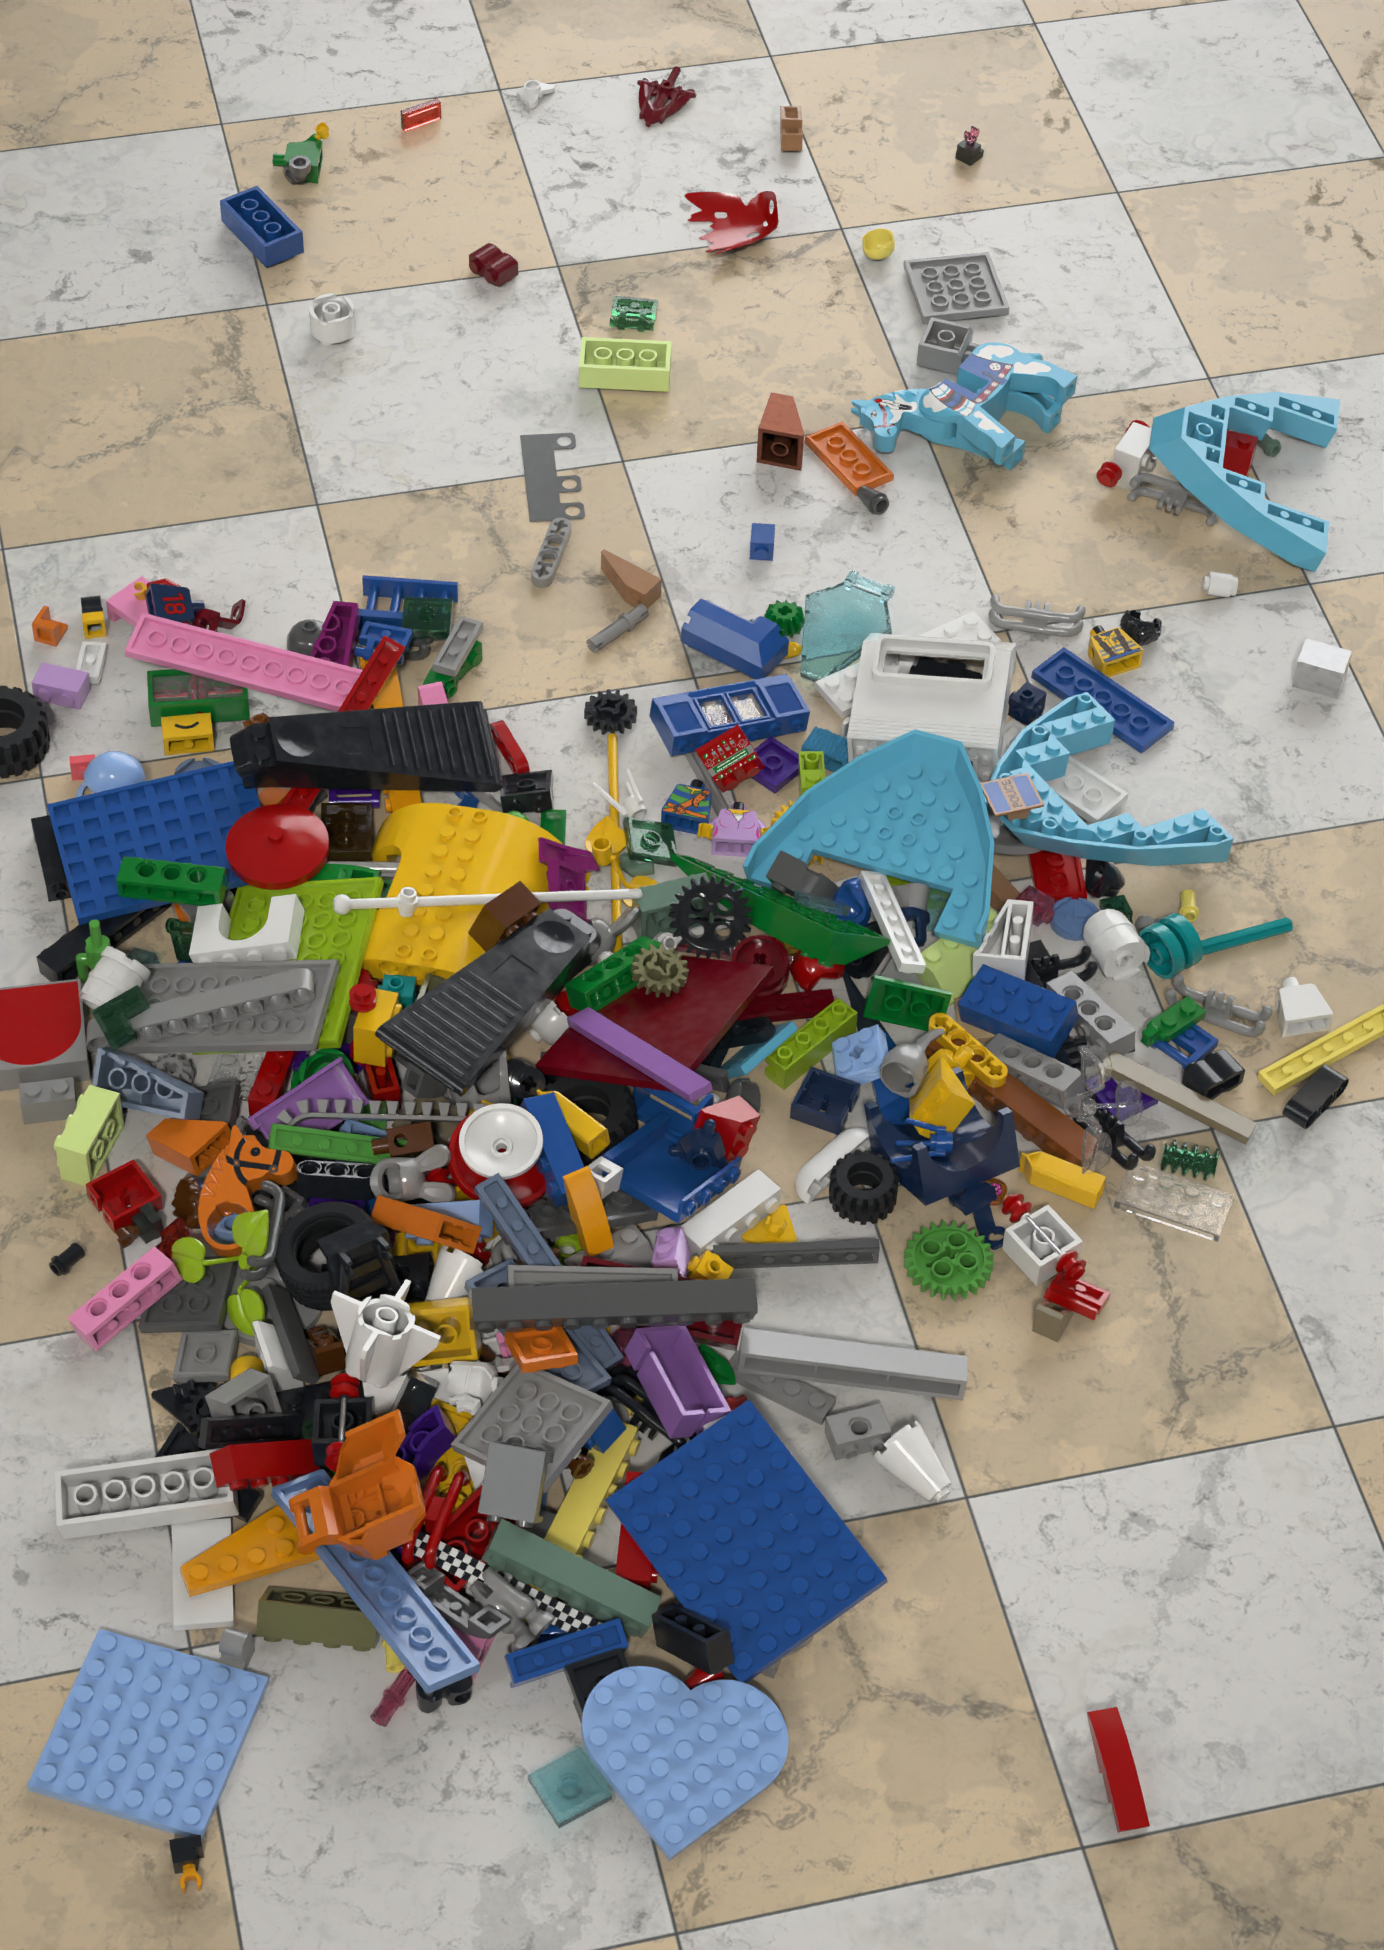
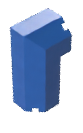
M702 598L689 610L687 616L691 617L689 623L684 622L681 628L682 643L754 679L766 678L788 654L789 640L786 635L783 637L780 635L779 631L781 628L777 623L763 616H759L755 620H747Z

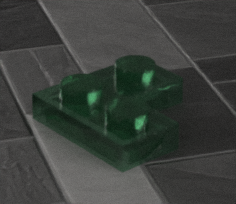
M136 985L91 1012L114 1051L137 1038L128 1020L151 1007L139 986Z

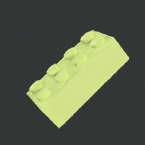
M582 337L579 361V388L669 392L672 341Z

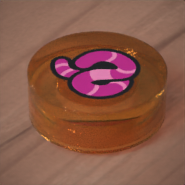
M997 1178L984 1181L990 1183L996 1189L997 1199L991 1202L990 1205L1002 1204L1007 1197L1008 1189L1006 1184Z

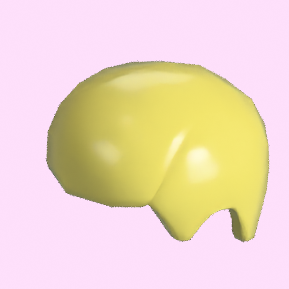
M886 228L871 230L862 237L863 252L870 259L882 260L889 257L895 249L893 233Z

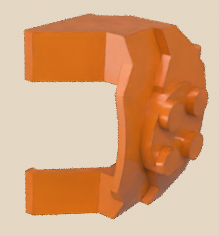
M399 1409L345 1432L346 1440L340 1448L336 1473L329 1485L317 1486L290 1498L288 1503L290 1511L294 1513L299 1537L297 1548L300 1554H311L316 1550V1547L321 1545H341L348 1552L376 1561L389 1555V1550L413 1540V1531L426 1516V1511L415 1466L395 1455L406 1436ZM309 1505L315 1532L312 1534L309 1531L305 1511Z

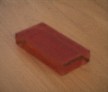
M435 98L401 110L402 130L406 132L440 120L441 101Z

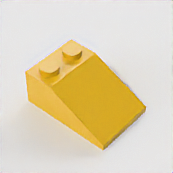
M939 1058L922 1080L921 1086L915 1095L909 1098V1118L935 1126H946V1132H954L975 1105V1102L945 1058ZM914 1126L918 1133L924 1137L930 1138V1134H935L934 1131Z

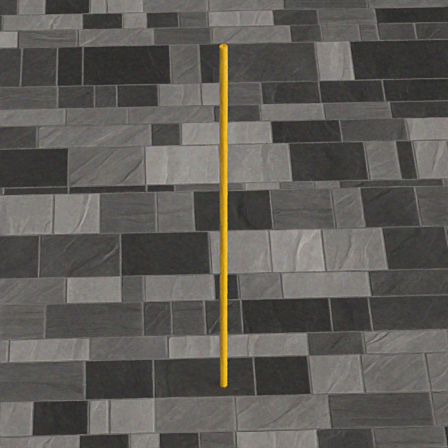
M611 733L607 736L609 795L619 803L617 735ZM609 803V817L619 826V811ZM618 853V854H615L614 856H616V861H617V863H618V865H619V867H620V861H619L620 853ZM610 862L611 889H621V880L613 864ZM611 900L612 924L622 914L621 900ZM622 933L616 937V944L612 953L623 948Z

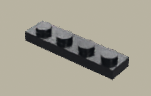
M298 1412L202 1418L198 1447L203 1449H219L236 1444L301 1440L304 1415Z

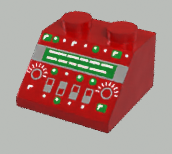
M739 725L734 726L695 750L722 793L734 789L740 782L749 777H754L760 770L765 768L753 745Z

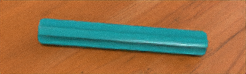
M1285 917L1201 940L1203 955L1291 932L1293 930L1292 920Z

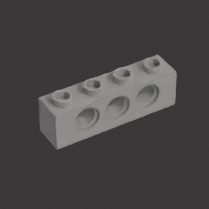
M1072 970L1046 983L1047 990L1076 1001L1079 1019L1073 1028L1078 1032L1079 1036L1086 1037V1040L1099 1055L1108 1060L1113 1050L1124 1055L1135 1049L1136 1031Z
M1000 1033L984 1046L1006 1065L1008 1073L1048 1103L1065 1111L1085 1093L1083 1072L1059 1062L1055 1058L1044 1055L1034 1048L1027 1047Z

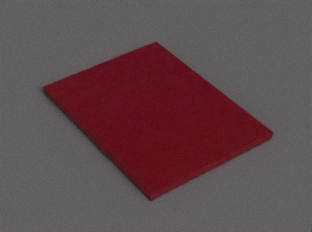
M682 955L681 960H687L688 962L686 968L689 969L685 986L680 987L679 993L671 990L670 997H667L664 992L660 993L659 997H656L654 991L647 995L645 994V987L638 989L636 986L597 1012L694 1072L775 974L773 966ZM571 1027L565 1030L535 1065L537 1069L547 1075L673 1092Z

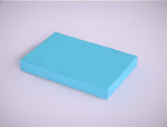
M791 1021L775 1025L776 1032L772 1038L763 1043L744 1046L720 1068L727 1070L729 1079L747 1075L797 1031L798 1028L795 1023Z

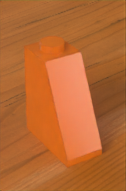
M165 1118L146 1137L154 1155L198 1177L230 1143L231 1131L228 1123L224 1121Z

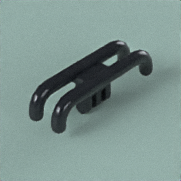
M1083 946L1081 953L1076 957L1060 960L1059 955L1054 954L1052 955L1051 962L1048 956H1043L1041 963L1037 957L1032 958L1031 964L1046 989L1047 982L1059 977V970L1075 968L1084 964L1090 958L1092 950L1089 946ZM1091 961L1083 972L1076 973V975L1086 982L1096 974L1098 964L1095 961Z
M1094 1091L1087 1092L1086 1101L1091 1114L1099 1121V1130H1096L1083 1117L1077 1100L1069 1107L1073 1121L1104 1144L1103 1150L1125 1170H1134L1138 1165V1158L1149 1162L1155 1157V1146L1149 1144L1144 1149L1125 1131V1126L1122 1122L1118 1121L1114 1115H1111V1112L1107 1109L1102 1110L1100 1108ZM1124 1144L1133 1153L1128 1155L1127 1158L1117 1147Z
M626 1374L614 1375L611 1378L610 1385L597 1391V1395L604 1398L612 1396L634 1412L630 1424L636 1426L641 1421L642 1424L639 1431L642 1434L650 1428L651 1431L648 1438L651 1441L656 1438L658 1433H661L677 1449L687 1443L684 1437L669 1438L642 1384L633 1377ZM624 1385L644 1401L642 1403L638 1402L619 1386ZM694 1432L693 1436L689 1437V1439L692 1440L696 1437V1433Z

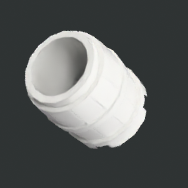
M1115 909L1101 910L1091 916L1084 925V940L1092 950V957L1099 962L1100 968L1107 978L1112 977L1115 981L1128 979L1141 971L1139 966L1143 961L1145 964L1149 961L1150 950L1148 945L1139 937L1135 926L1120 911Z
M106 946L105 950L102 951L101 959L94 969L89 972L88 978L80 992V1000L104 1016L128 1010L130 1005L136 1000V995L142 984L147 982L151 973L135 959L132 961L125 957V953L110 946Z

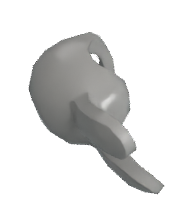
M637 907L633 910L628 908L623 911L612 925L598 917L589 919L588 924L594 927L601 936V944L591 957L593 961L588 966L597 964V958L602 952H612L614 950L616 937L625 932L636 921L639 913Z
M944 1029L930 1030L921 1036L915 1044H900L885 1055L880 1065V1077L889 1090L905 1098L915 1095L929 1066L925 1050L931 1042L945 1034ZM914 1082V1086L910 1088L907 1087V1085Z
M438 1144L424 1151L418 1157H390L382 1159L373 1168L370 1176L372 1192L376 1197L380 1195L404 1203L418 1198H423L433 1203L453 1202L455 1189L451 1184L427 1182L425 1176L426 1171L445 1166L450 1162L451 1154L449 1149L443 1144ZM385 1170L389 1182L388 1193L382 1185V1175Z

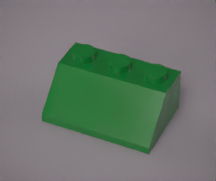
M874 975L871 977L866 993L863 1017L928 1031L929 1019L932 1015L936 1013L946 1014L952 992Z

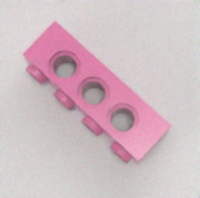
M154 1246L67 1319L76 1334L96 1352L183 1279L175 1264Z

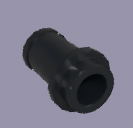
M72 1243L59 1256L51 1258L49 1267L57 1276L66 1275L71 1266L85 1257V1252L79 1244Z

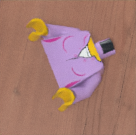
M735 802L732 804L731 809L720 810L719 816L713 818L709 823H700L697 838L703 837L712 840V855L747 857L755 842L770 827H766L761 820H757V813L754 810H746L744 803Z

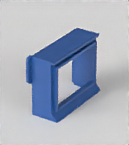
M633 1087L637 1119L646 1124L663 1112L671 1117L668 1131L680 1138H683L693 1130L700 1110L713 1105L714 1095L710 1093L696 1107L669 1091ZM650 1094L692 1117V1121L652 1099Z

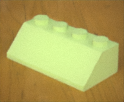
M991 908L986 933L990 932L994 925V920L998 916V913ZM940 938L921 952L926 967L923 974L917 973L924 986L952 992L948 1006L950 1007L955 1003L954 998L964 995L967 984L975 977L972 976L973 954L978 949Z

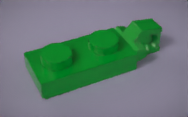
M1187 996L1150 1020L1146 1029L1142 1031V1039L1140 1041L1147 1048L1159 1040L1168 1043L1203 1020L1207 1011L1191 997Z

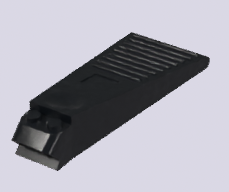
M482 701L269 717L267 723L252 724L230 736L235 770L242 778L245 789L284 787L497 792L501 790L502 777L487 710L484 709Z
M548 908L383 1023L376 1030L375 1036L462 1097L565 988V984L593 961L591 957L601 944V936L594 927L566 909L552 911Z

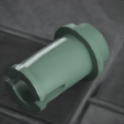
M1267 433L1262 441L1257 440V444L1265 450L1266 455L1276 456L1280 453V441L1271 438Z

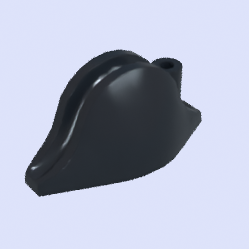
M1086 859L1085 886L1087 892L1095 898L1115 897L1125 885V879L1120 870L1109 861Z

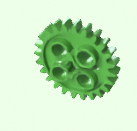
M942 1220L941 1227H937L931 1222L930 1230L922 1226L920 1234L914 1232L912 1240L907 1241V1249L904 1252V1268L907 1269V1277H913V1286L921 1284L920 1292L923 1293L929 1289L931 1290L930 1297L933 1298L939 1293L943 1301L947 1295H951L953 1301H956L957 1294H961L964 1299H967L968 1291L976 1295L978 1287L984 1289L986 1281H990L994 1266V1253L990 1252V1243L984 1244L985 1236L976 1237V1228L969 1232L966 1231L967 1224L965 1223L961 1228H958L956 1221H953L951 1226H947L946 1222Z

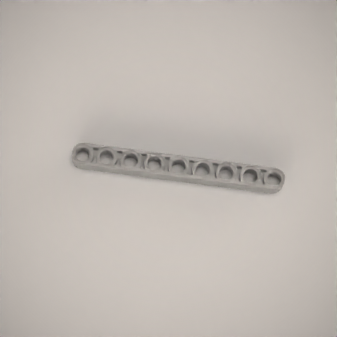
M298 968L97 1017L87 1023L86 1046L93 1053H97L98 1047L122 1049L307 1004L315 996L314 975L309 969Z

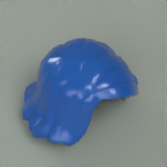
M858 877L847 879V881L842 883L829 904L826 913L830 912L837 915L839 920L845 922L850 920L862 926L869 922L872 909L861 888V881Z

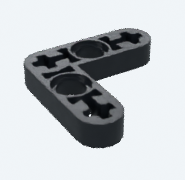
M768 1017L735 1021L701 1064L720 1068L729 1048L766 1042L773 1037L776 1028Z

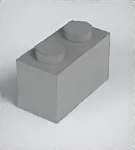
M73 1077L19 1084L20 1105L24 1125L66 1120L70 1114L73 1115L77 1108V1096Z

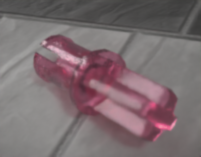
M403 1669L390 1689L383 1691V1698L370 1715L372 1721L379 1726L387 1727L399 1706L404 1705L405 1701L403 1698L416 1680L408 1669Z

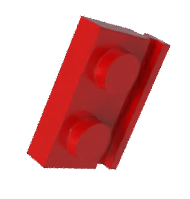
M1065 1272L1058 1273L1050 1283V1287H1047L1043 1298L1091 1320H1095L1097 1314L1099 1315L1107 1304L1111 1292L1081 1279L1065 1281Z

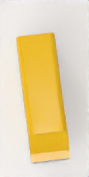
M538 1089L537 1096L554 1092L576 1148L590 1159H593L610 1144L608 1129L561 1093L557 1091L542 1092Z
M1042 1151L1029 1154L1021 1153L1018 1171L1023 1172L1029 1184L1089 1208H1096L1104 1192L1106 1176Z

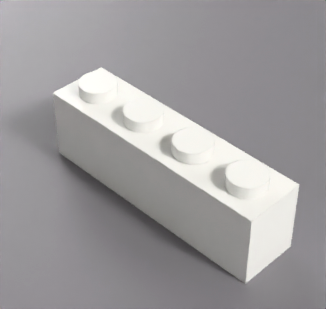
M758 1169L680 1227L684 1228V1233H686L685 1237L690 1247L691 1257L694 1255L699 1257L706 1250L713 1253V1245H726L735 1242L745 1230L755 1227L760 1219L768 1213H774L780 1206L781 1188Z

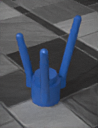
M906 1118V1123L934 1131L935 1134H930L929 1140L895 1141L897 1146H913L922 1142L925 1146L929 1147V1150H934L928 1151L930 1157H945V1153H952L953 1132H946V1126H935ZM912 1154L891 1158L890 1162L912 1161Z

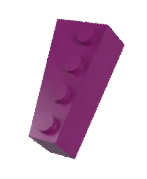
M333 601L322 625V631L313 645L311 657L353 667L361 617L358 603Z

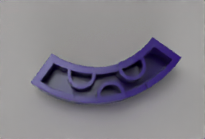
M438 1405L424 1412L408 1427L409 1432L395 1454L397 1457L415 1466L422 1493L432 1468L439 1458L452 1447L451 1443L457 1437L450 1419Z

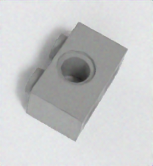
M881 1404L826 1417L825 1435L835 1460L843 1458L852 1459L868 1452H880L886 1448L883 1444L891 1438L892 1431Z

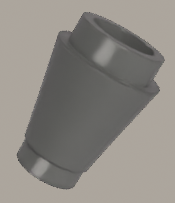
M867 486L859 488L857 496L872 514L880 515L888 509L889 500L886 494Z

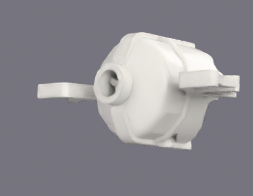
M498 1356L489 1363L479 1360L475 1362L452 1361L450 1364L452 1370L447 1375L449 1383L446 1385V1391L451 1395L448 1398L449 1404L456 1405L457 1413L465 1411L475 1415L504 1380L503 1377L498 1376V1372L510 1371L516 1364L514 1357L500 1358Z

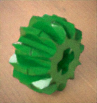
M787 599L785 602L776 600L775 604H769L766 614H764L765 618L779 625L781 628L779 633L782 637L786 635L793 638L794 634H800L805 623L802 607L797 606L796 602L788 603Z

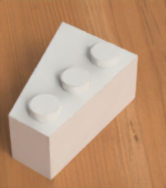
M1007 899L994 920V925L990 932L984 936L982 945L973 954L972 976H976L981 966L985 964L1025 980L1033 925V901Z

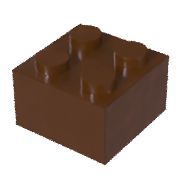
M519 881L483 906L468 934L487 952L537 917L536 912L541 902Z

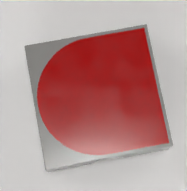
M80 979L0 988V1091L19 1089L20 1083L70 1077L74 1078V1082L91 1080L85 1035L84 1003L80 1000V992L82 990Z

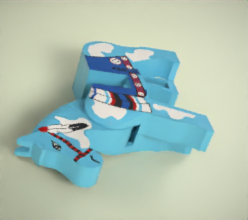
M989 342L975 348L959 366L957 384L944 379L929 389H907L887 393L871 400H852V405L855 408H851V413L860 417V425H863L871 432L873 446L881 452L893 451L896 447V438L901 430L906 429L923 435L931 442L973 452L981 457L992 459L994 463L1012 470L1024 457L1025 441L1016 438L999 423L1005 411L1017 412L1031 418L1043 432L1049 434L1061 421L1063 404L1075 394L1077 375L1048 361H1043L1040 353H1023L1004 343Z

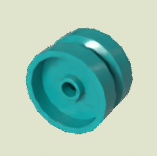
M1171 913L1139 932V937L1146 942L1150 950L1147 965L1157 976L1163 979H1171L1176 974H1180L1184 969H1189L1202 960L1203 947L1197 931L1184 916L1178 913Z

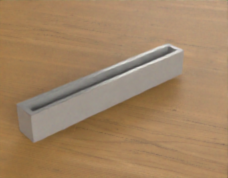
M743 1328L737 1372L963 1401L967 1385L968 1356Z

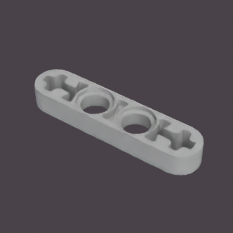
M555 518L549 525L531 572V582L535 587L546 588L554 580L571 536V523L568 519ZM550 543H559L560 546H558V547H552V546H549V544H550ZM546 558H551V559H553L554 561H553V562H550V563H546V562H544V561H542V560H544V559H546ZM542 571L546 572V575H543V577H541Z

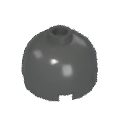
M306 619L296 623L287 635V650L310 656L313 651V645L322 631L323 622L315 619Z

